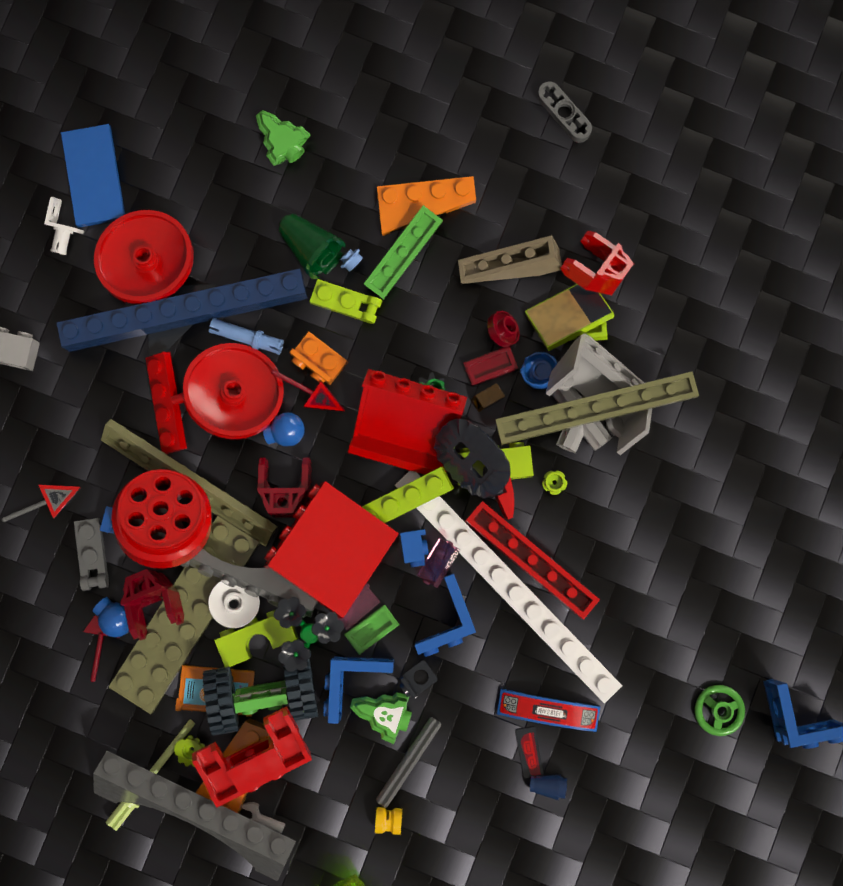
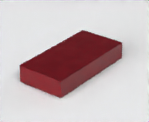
M510 347L498 349L463 363L472 386L518 369Z

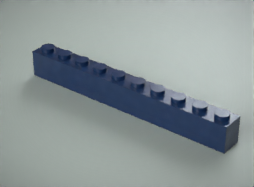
M300 269L57 322L61 347L71 352L206 322L213 318L219 319L308 299L302 272Z

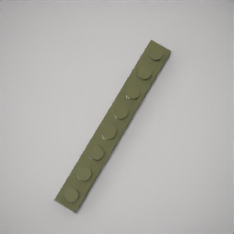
M692 371L499 418L495 421L501 445L697 398L699 393Z
M112 419L105 424L101 441L148 471L166 469L192 478L206 493L212 513L256 539L265 547L271 541L277 526L268 519L257 514L248 506L240 503L228 493L209 483L206 479L192 472L186 466L178 463L166 453L158 450Z

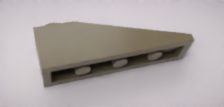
M552 236L458 260L462 284L540 276L560 271L562 267L560 250Z

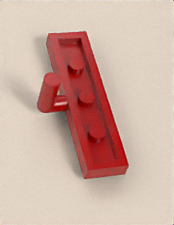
M161 352L149 356L145 359L161 451L170 454L187 449L179 404L184 403L183 393L177 394L170 352Z

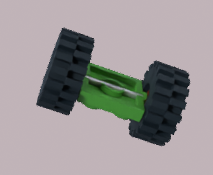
M310 659L307 660L308 666L304 670L296 669L294 672L287 671L285 664H283L285 676L283 681L238 688L236 691L230 667L203 671L204 700L211 734L215 736L239 731L238 713L242 712L243 715H250L263 708L278 710L283 708V705L288 704V700L290 713L295 721L318 717Z

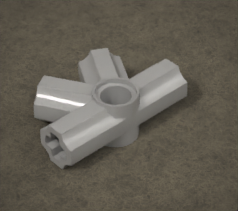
M573 386L567 391L557 389L552 393L558 404L582 398ZM598 421L562 430L556 445L564 450L576 453L584 437L591 448L596 451L611 440L612 437L601 422Z

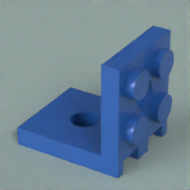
M454 574L444 577L461 624L416 641L414 645L418 655L422 653L425 657L439 652L438 647L448 644L449 648L463 643V637L476 633Z
M334 656L331 660L330 672L325 676V690H329V698H326V701H324V716H328V723L338 724L342 718L344 671L393 673L394 659Z
M775 679L763 681L777 742L782 741L784 745L789 744L790 748L803 746L804 749L818 747V742L828 741L830 744L843 742V723L832 719L796 726L787 683Z

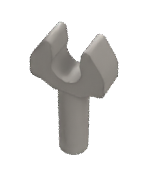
M248 802L242 805L243 809L252 813L251 820L279 833L283 832L285 823L262 815L259 811L258 803Z

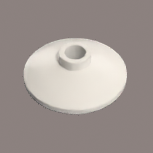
M219 582L210 593L209 610L214 620L222 626L228 628L243 627L250 623L257 615L260 604L259 596H250L241 587L236 585L235 587H230ZM232 600H236L239 603V606L235 609L229 606Z

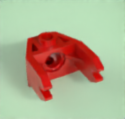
M587 231L581 243L587 250L605 261L597 273H594L577 260L567 258L560 269L566 277L585 290L612 296L634 263L624 253L621 244L618 243L615 246L598 233Z

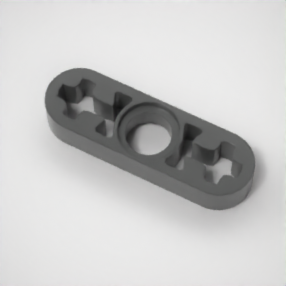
M543 83L538 91V101L573 141L578 143L586 141L592 131V125L556 83ZM545 90L547 92H554L553 99L550 96L544 97ZM554 100H555V101L558 102V103H557V104L555 105V107L553 108L552 106L554 105ZM560 107H568L571 110V115L567 118L561 117L558 114ZM576 125L579 128L583 126L585 127L584 134L581 132L578 134L575 133L577 128Z

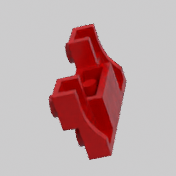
M287 706L263 718L264 727L270 736L226 758L216 742L192 753V763L200 774L216 807L247 792H253L271 780H278L285 773L312 760L311 752L303 740L298 725Z

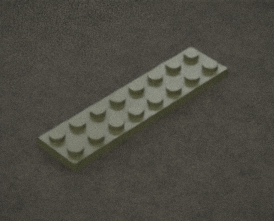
M217 516L211 526L209 538L202 549L221 561L245 567L260 542ZM190 565L185 567L173 585L180 594L184 612V623L176 625V623L171 624L163 601L146 627V639L137 641L109 685V688L149 714H152L213 619L209 610V596L212 589L221 582V579L213 575L212 577L204 576L198 572L197 568Z

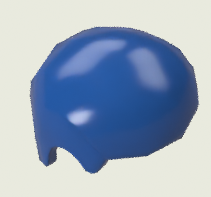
M535 352L525 358L520 373L525 383L531 387L545 389L548 386L551 371L558 362L554 356L547 352Z

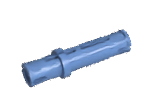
M213 318L210 323L212 328L209 329V333L220 335L251 345L254 349H264L280 355L284 340L265 335L261 330L257 332L218 320L217 318Z

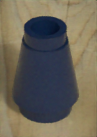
M561 775L531 776L530 792H535L558 801L559 798L566 799L567 778H563Z

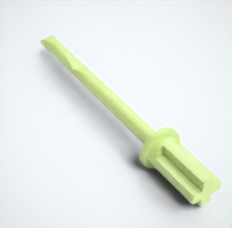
M191 719L150 769L151 772L155 774L159 772L173 754L175 744L185 738L194 727L195 723ZM121 802L107 819L106 824L117 831L132 810L139 808L140 805Z

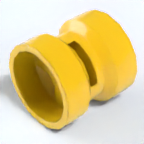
M377 807L375 833L383 834L385 831H388L393 835H401L402 808L386 810L385 807Z

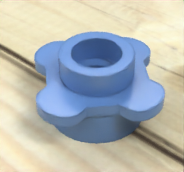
M350 249L340 259L343 262L340 267H345L350 272L363 258L359 254L360 250L356 249L353 252Z

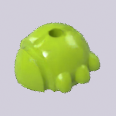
M189 735L186 739L179 740L174 747V752L178 756V762H183L185 766L192 764L195 767L192 763V753L204 748L205 744L200 743L199 738L194 739L192 735Z

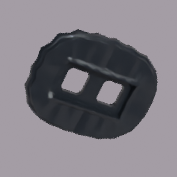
M454 419L448 421L435 436L434 450L437 453V460L443 464L445 471L451 474L452 479L459 482L462 488L468 489L471 495H478L482 499L489 496L494 497L508 483L511 475L510 462L496 442L490 439L488 434L482 431L478 425L466 419ZM459 442H462L470 451L466 458H463L455 450V446ZM477 460L481 461L488 469L484 476H481L473 468V464Z

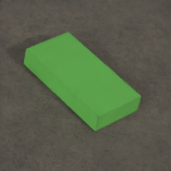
M383 605L344 635L360 655L400 624L387 606Z

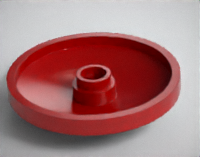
M154 210L134 211L113 221L101 234L94 252L95 271L103 286L114 297L131 304H143L161 300L174 294L187 280L194 259L193 246L184 227L170 215Z
M237 343L219 344L204 350L189 365L183 381V400L191 418L208 433L226 439H242L262 432L278 415L283 401L282 379L271 374V370L279 371L274 363L259 350Z

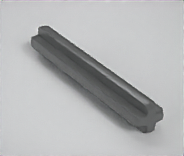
M433 717L428 719L377 796L376 801L379 805L385 808L389 806L441 727V723Z

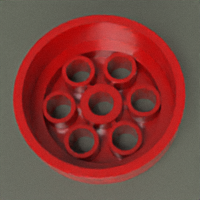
M166 469L142 473L123 487L114 502L112 526L115 538L123 552L141 565L159 569L172 568L184 564L202 550L209 538L212 526L209 499L196 481L182 473ZM162 484L170 486L166 491L157 489ZM137 495L146 496L141 502L133 500ZM184 497L190 498L192 500L188 504H181L178 502L181 498ZM159 508L168 510L164 515L155 514V511ZM135 519L144 521L140 526L130 525ZM182 521L188 522L190 524L185 529H180L176 527V525ZM158 532L165 534V537L161 540L152 538Z

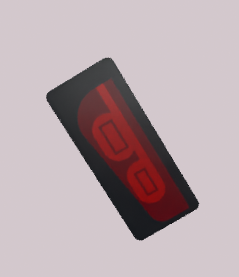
M529 727L516 730L524 778L542 776L544 773L536 728Z

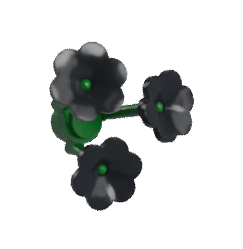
M291 597L289 600L281 599L278 602V609L274 612V618L279 621L280 626L286 629L291 626L297 627L300 625L302 627L300 636L303 641L298 639L293 642L286 641L281 646L282 652L278 655L280 663L285 664L287 671L304 670L308 666L307 660L311 657V651L308 649L310 644H315L318 641L326 644L329 641L337 642L340 639V632L344 629V623L338 620L336 613H320L315 617V624H307L302 620L306 613V608L297 597Z

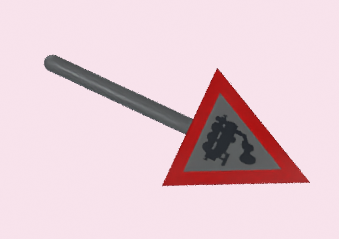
M39 485L45 500L2 518V521L6 522L46 504L54 519L80 487Z

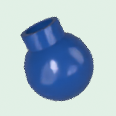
M285 412L274 418L272 423L263 430V435L268 445L277 443L281 446H294L303 438L305 428L299 416L294 413Z
M105 597L93 608L92 611L98 616V625L105 635L121 637L129 632L125 608L121 603H113L108 597Z

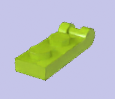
M317 279L310 299V304L370 324H375L377 318L375 313L382 303V300L319 279ZM362 303L368 305L366 312L359 311Z

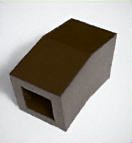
M496 383L475 395L471 401L477 411L481 412L502 400L505 395Z

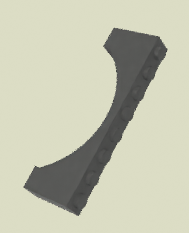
M162 484L157 489L166 491L170 486ZM159 508L155 511V514L164 515L168 510ZM135 519L130 525L140 526L144 521ZM182 522L176 525L180 529H185ZM158 532L152 538L161 540L165 537V534ZM204 549L191 560L181 564L183 567L190 565L197 568L198 572L204 576L212 577L213 575L218 577L227 586L235 587L236 585L241 587L250 596L264 597L268 599L267 601L271 605L278 607V602L281 599L289 600L291 597H297L306 608L303 618L305 616L311 618L318 604L316 600L270 568H246L232 565L210 555Z
M106 751L93 773L95 794L116 804L117 802L138 804L182 819L219 839L245 858L255 868V871L278 881L296 842L222 805L216 807L213 801L109 751Z

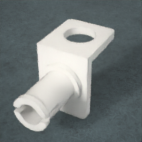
M51 197L44 223L53 226V229H55L50 251L66 255L70 233L83 234L84 231L57 224L62 200Z

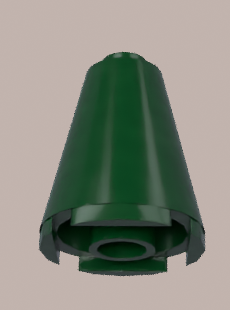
M296 214L286 215L279 222V233L310 278L318 279L320 277L317 275L322 272L325 275L328 274L342 258L343 253L340 250L346 244L340 237Z

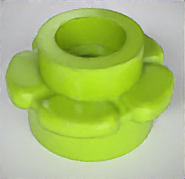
M549 471L544 475L542 485L550 494L557 495L562 490H565L567 481L561 471ZM553 480L557 481L556 485L552 483Z

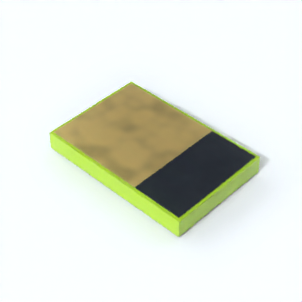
M578 284L525 311L526 317L548 351L614 318L613 311L600 293L585 290Z

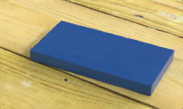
M106 124L61 132L76 226L80 228L113 222L125 215L110 125Z

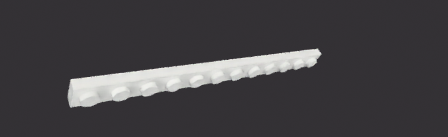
M409 471L395 484V487L398 489L421 476L417 472ZM440 496L417 507L419 512L603 703L607 702L622 687L613 675Z

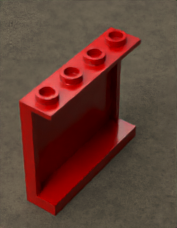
M368 369L362 384L361 402L348 453L424 475L442 467L443 464L437 460V453L434 450L435 436L448 421L462 418L467 397L455 392L434 388L430 385L413 382L406 378H399L381 371Z
M324 481L320 485L315 484L307 495L310 498L305 506L301 504L293 515L296 520L292 526L287 525L279 535L281 542L277 548L272 546L264 558L267 561L264 567L266 569L270 568L325 606L330 612L336 613L338 618H344L399 533Z

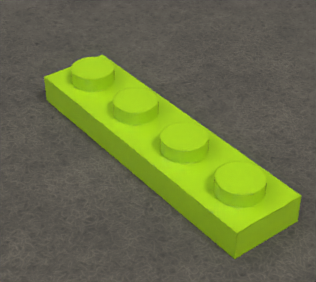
M442 466L362 506V508L383 523H386L454 488Z

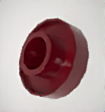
M497 311L488 318L489 336L499 346L510 347L519 340L518 324L508 312Z

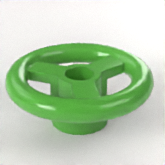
M714 685L705 689L698 696L695 703V716L701 728L709 734L726 736L735 732L743 723L745 705L741 696L734 689L725 685ZM725 693L731 696L734 701L729 703L724 701L715 702L710 695ZM704 703L712 708V715L714 717L713 727L703 717L702 707ZM719 707H724L722 715H718ZM737 709L735 721L730 726L722 728V723L729 722L733 718L734 710Z

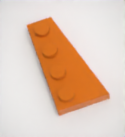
M473 176L377 187L382 236L388 235L392 231L406 228L423 205L435 215H439L476 203Z

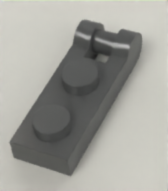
M101 518L74 522L82 591L91 590L92 587L99 586V588H107L109 586L103 531H100ZM97 569L98 575L91 577L90 570Z

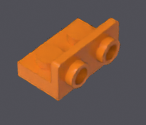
M310 332L305 335L295 349L292 348L289 352L294 357L291 361L302 370L307 367L313 372L311 377L317 382L322 380L323 383L326 382L329 385L332 384L348 363L345 358Z

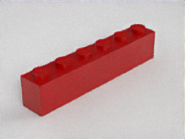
M483 501L465 521L579 618L585 619L599 602V598Z

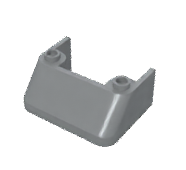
M582 334L574 341L551 371L546 394L550 396L557 389L567 391L573 386L583 396L589 397L643 384L644 382L592 337ZM652 408L606 419L607 430L619 438L617 447L619 455L623 454L649 433Z

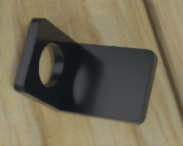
M422 660L400 676L402 683L399 686L407 697L411 695L415 700L421 692L437 681V677L425 660ZM417 670H425L428 673V681L425 684H417L414 681L413 676Z

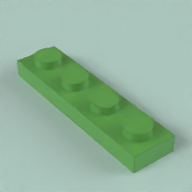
M423 205L364 285L384 300L443 220Z

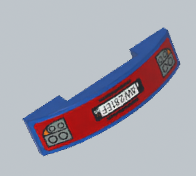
M506 689L500 690L497 708L498 715L593 732L597 731L600 706L546 698Z

